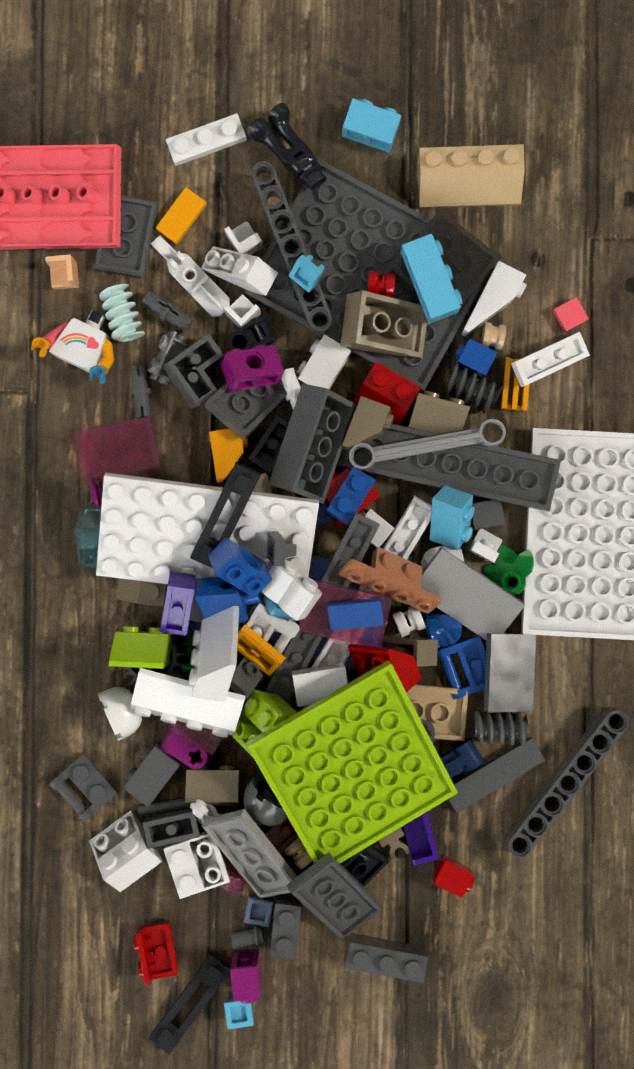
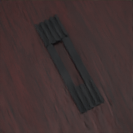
M239 462L235 463L204 530L192 551L191 559L212 568L208 555L225 537L230 539L261 476L260 472H256L254 469L251 470L249 467L239 464ZM231 492L241 495L220 540H216L214 537L211 538L210 535Z
M211 952L178 999L150 1034L149 1040L170 1055L229 975L231 966H228L226 962L224 963L222 959H219L217 955L215 956ZM201 981L209 987L182 1024L177 1025V1022L172 1021L199 983Z

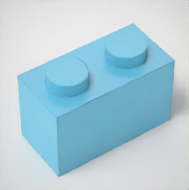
M353 98L342 127V137L390 153L400 125L401 115L397 114V111L392 108L384 107L382 109L374 106L369 100Z
M445 485L432 498L431 541L458 550L464 542L470 540L473 531L470 523L475 510L472 506L473 495Z

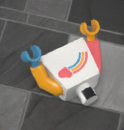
M93 310L86 323L73 318L70 322L66 321L51 330L44 337H37L32 341L31 351L35 348H41L39 352L40 357H45L47 349H50L49 352L55 357L88 372L90 381L94 377L99 376L100 384L105 383V375L114 362L113 345L110 337L103 331H100L106 317Z

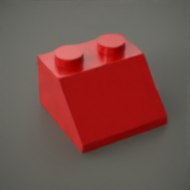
M375 362L353 403L358 405L362 396L390 406L391 415H394L392 424L400 425L421 387L380 363Z

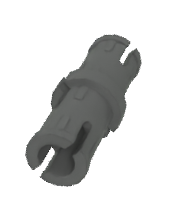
M149 291L143 298L141 305L160 316L159 319L161 321H167L182 331V333H185L191 326L193 320L177 310L173 303H167L152 291Z
M139 365L140 376H138L137 366H132L130 370L133 389L130 391L131 396H134L135 419H142V408L144 410V417L151 418L149 403L151 389L148 388L147 366Z

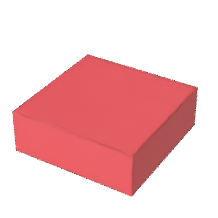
M577 297L553 310L564 333L589 319Z

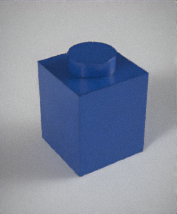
M469 339L466 345L460 344L454 357L458 359V368L463 369L466 367L468 368V373L476 372L477 377L481 379L487 375L497 352Z

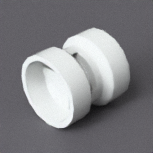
M412 606L405 612L398 611L392 614L402 638L409 635L413 630L420 631L426 628L420 611ZM405 616H407V619H408V621H409L410 627H409V625H408V623H407V620H406Z

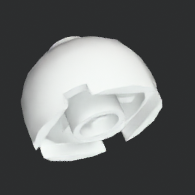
M113 687L98 693L99 699L104 705L105 714L118 741L130 736L140 727L142 716L135 714V709L131 708L133 694L129 689Z

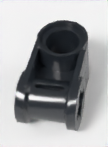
M265 315L232 332L228 337L229 351L236 349L233 347V342L237 339L246 341V347L241 349L246 350L252 349L257 345L270 346L279 338L272 333L267 323L268 318Z

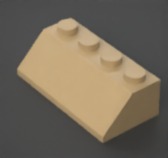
M524 144L419 149L417 157L419 209L521 205L524 180Z

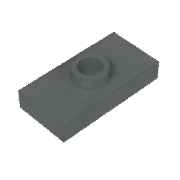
M243 656L235 668L230 688L235 693L244 695L246 699L254 690L264 672L254 662Z

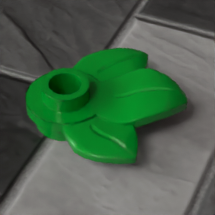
M501 545L498 550L500 554L496 559V565L485 566V575L512 595H518L524 591L527 583L526 578L533 571V555L530 550H525L518 555L513 549ZM514 577L518 580V584L515 587L510 583Z

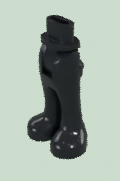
M279 103L269 112L268 122L263 117L255 119L248 127L247 134L252 140L266 145L290 174L297 178L300 184H306L312 191L323 184L327 177L323 174L322 166L318 163L311 149L291 128L289 123L291 115L289 107L285 103ZM271 127L286 141V143L291 147L290 149H287L279 141L275 133L272 131Z

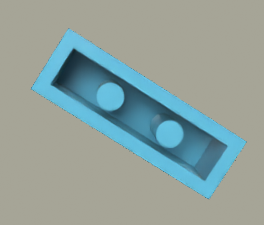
M429 234L403 244L400 252L428 324L457 314L461 308L462 298L459 290L454 289L450 281L453 279V275L449 265H444L441 258L443 249L439 240L435 241L433 235Z

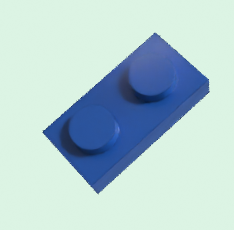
M353 466L325 512L348 525L376 480Z

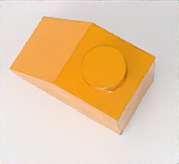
M230 429L209 432L216 480L219 485L227 481L235 463L241 462L245 456V448H249L248 437L243 441Z

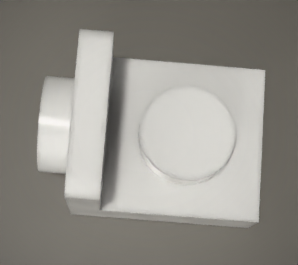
M479 529L468 551L490 563H495L500 554L497 550L502 543V539L484 529Z

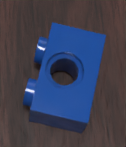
M227 537L208 555L215 575L253 598L272 580L264 560Z

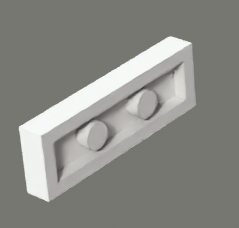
M237 113L166 139L175 166L247 141Z
M578 332L511 363L520 386L523 387L588 357L590 354L581 333Z

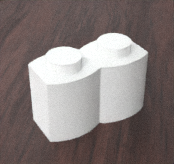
M285 560V566H272L269 570L272 580L261 592L277 603L293 619L297 621L305 619L322 595V592L317 588L318 584L309 577H302L298 572V567L288 560Z

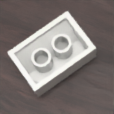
M232 606L203 619L200 630L194 631L192 645L196 646V649L192 651L190 665H194L195 669H191L189 676V685L193 686L192 697L225 702L237 662L238 606Z

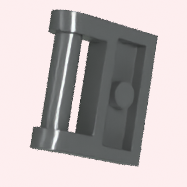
M86 753L80 756L49 784L53 791L56 789L79 815L78 819L82 824L118 793L116 787ZM68 777L92 803L89 808H86L64 783Z

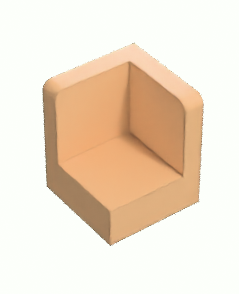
M71 254L45 257L46 263L50 267L51 285L54 290L79 288L77 262Z

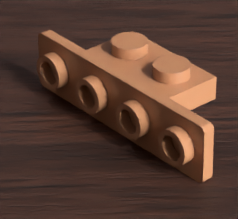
M379 547L372 553L371 566L355 559H350L339 571V575L347 578L349 581L361 584L374 592L382 593L398 602L410 605L421 612H431L442 601L441 597L421 589L422 566Z

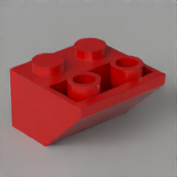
M352 643L348 645L359 677L389 660L406 693L421 679L414 656L390 648Z

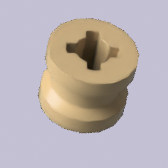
M485 322L481 344L501 351L506 336V325H499L497 327L489 322Z

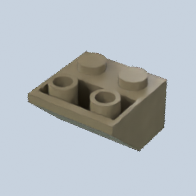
M424 391L423 394L418 393L414 400L407 427L437 434L462 431L470 406L464 405L465 401L449 398V401L439 399V394Z

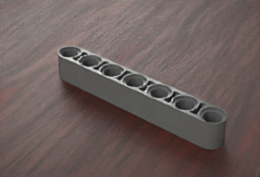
M261 161L252 168L253 184L289 275L296 260L302 254L305 257L308 254L274 167L269 162ZM261 173H268L271 176L267 181H260L257 178ZM270 197L280 199V202L276 205H269L266 201ZM282 220L290 224L288 228L283 230L276 227L277 222ZM290 244L298 246L299 250L294 254H289L285 251V248ZM290 278L309 329L315 335L326 334L331 328L332 318L319 282L310 291L314 292L318 298L310 303L303 298L308 292ZM317 316H323L326 318L327 323L322 327H318L312 321Z
M608 707L601 711L505 835V844L514 856L522 858L533 850L622 736L629 725L628 717L624 712L614 707ZM613 714H617L619 717L618 723L615 726H610L609 718ZM601 734L603 736L602 744L594 747V737ZM582 755H586L587 763L582 767H577V759ZM564 776H571L570 785L561 787L562 778ZM550 796H554L556 798L555 804L552 807H545V800ZM533 817H539V825L530 828L528 826L529 820ZM516 838H524V843L521 847H512V843Z

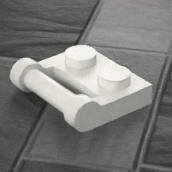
M261 603L257 606L246 624L266 642H268L275 629L280 632L281 636L274 645V648L281 654L291 638H294L299 632L297 623L270 615L267 607Z

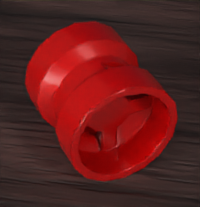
M369 271L367 292L393 298L395 273L387 272L385 275H379L376 271Z

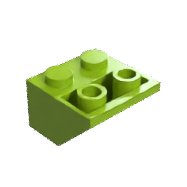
M253 690L245 704V709L236 726L233 738L252 756L246 742L298 712L278 694Z

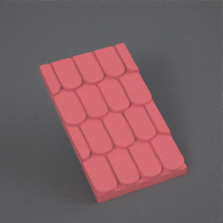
M117 144L0 146V250L120 248L122 147Z

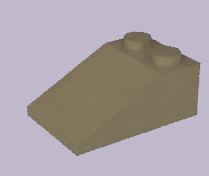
M363 290L347 294L340 346L361 351L422 358L427 319L422 306Z

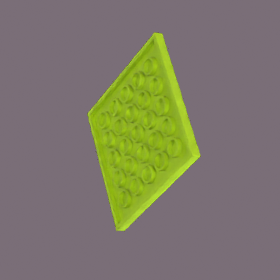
M389 660L246 742L249 751L314 863L328 852L342 863L458 793Z

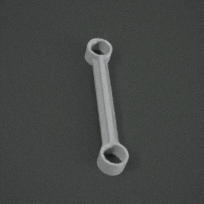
M489 419L483 422L480 428L376 447H371L366 443H359L351 448L349 460L352 466L360 471H366L372 468L375 462L480 443L487 447H496L503 442L506 429L499 420ZM495 424L500 427L502 434L499 441L489 442L483 437L482 432L486 426ZM360 448H367L372 454V460L366 466L357 465L353 460L354 453Z

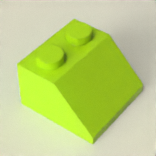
M123 626V631L119 630L114 634L109 666L164 669L170 665L172 634L160 632L161 627H149V632L139 631L138 626Z

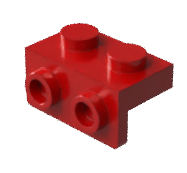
M170 920L139 926L136 936H133V946L135 952H139L138 974L140 978H144L145 986L151 985L152 980L178 975L179 967Z

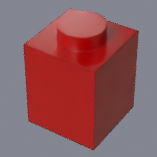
M444 854L432 875L435 885L460 898H463L465 892H470L475 878H473L474 874L471 868Z

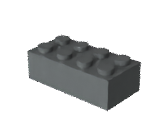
M302 383L269 485L301 498L319 500V503L324 504L343 447L342 444L357 404L327 388Z

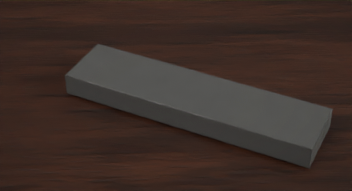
M530 737L526 739L524 746H521V743L454 782L453 784L458 793L449 798V801L456 813L546 760L533 738Z

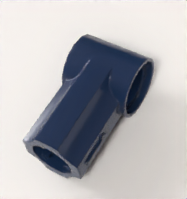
M472 738L460 741L451 748V751L440 756L450 778L462 771H471L484 762Z

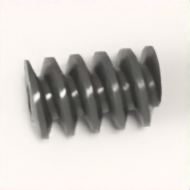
M457 363L446 383V395L455 390L456 399L465 395L464 404L473 399V408L476 409L482 404V413L485 414L495 405L503 386H500L495 391L496 383L494 381L486 386V377L483 376L479 381H476V372H473L468 377V368L464 367L458 372L459 364Z
M474 711L472 736L473 739L475 736L478 737L480 744H483L485 737H488L490 745H493L495 737H498L500 745L504 744L506 738H509L511 745H514L516 738H519L521 746L525 745L528 734L526 714L522 717L520 712H516L512 719L510 712H505L503 718L500 712H494L493 717H491L490 712H484L481 718L479 711Z

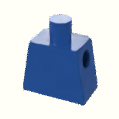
M220 577L198 578L196 580L195 598L204 618H208L232 606H238V623L249 619L250 604L262 602L261 592L253 598Z

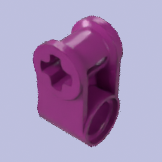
M176 724L172 725L159 746L166 754L180 760L193 769L203 767L211 757L210 748ZM197 750H200L202 752L200 755L201 758L198 761H196L194 759V753Z

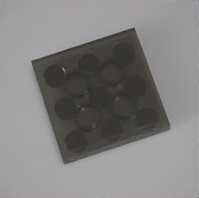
M439 209L416 239L432 234L435 241L439 240L443 249L441 258L444 265L448 264L451 269L453 279L450 281L453 288L458 289L462 298L460 306L462 307L501 257ZM401 256L390 272L395 273L396 277L415 291ZM451 315L448 318L451 320L454 317V315Z

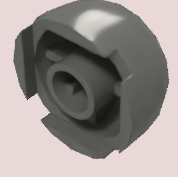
M260 774L258 778H256V775L253 776L244 793L243 803L247 813L257 825L277 826L282 824L288 817L264 775Z

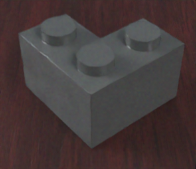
M209 333L162 366L191 409L201 405L218 391L204 369L224 354Z

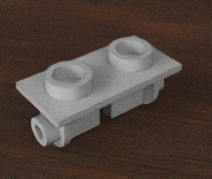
M170 331L167 335L164 334L158 345L160 352L157 358L154 357L148 367V372H150L148 378L156 380L159 377L158 382L165 386L172 381L162 366L170 361L171 358L184 351L188 346L186 344L187 338L181 335L175 338L176 331Z

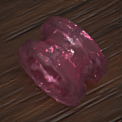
M227 872L230 882L221 885V888L232 893H243L244 888L242 884L246 883L245 879L240 874Z

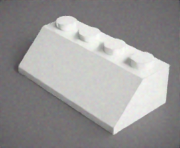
M140 668L131 701V708L135 709L134 713L140 716L150 717L151 714L161 716L160 720L167 723L176 724V721L187 723V728L201 731L203 727L213 730L212 734L216 736L227 737L228 734L233 735L236 730L245 696L228 691L225 702L192 697L193 686L189 685L188 680Z

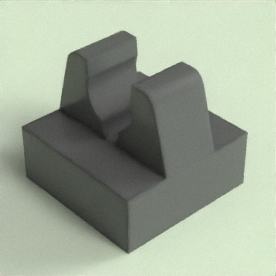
M269 531L267 534V558L273 566H285V558L296 556L297 545L293 544L292 539H284L278 531Z

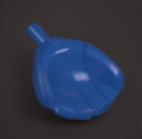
M422 612L426 618L424 623L428 638L437 639L438 648L451 646L458 641L462 630V625L458 620L445 614L431 615L430 612Z

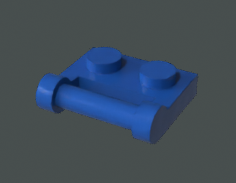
M479 635L457 642L451 646L437 649V658H440L451 688L460 689L457 691L458 694H452L453 699L464 697L466 693L470 695L485 688L486 652ZM456 652L469 685L464 687L461 686L450 656Z

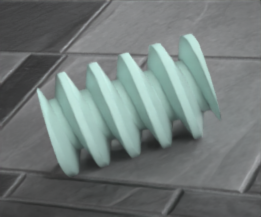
M129 284L108 287L99 295L100 299L105 301L102 305L103 309L108 311L105 317L111 321L108 324L109 329L113 330L111 336L119 342L131 341L145 335L144 331H136V328L141 326L142 323L141 321H133V318L137 317L139 313L137 311H130L136 303L127 302V299L133 296L132 292H124V289L129 287Z

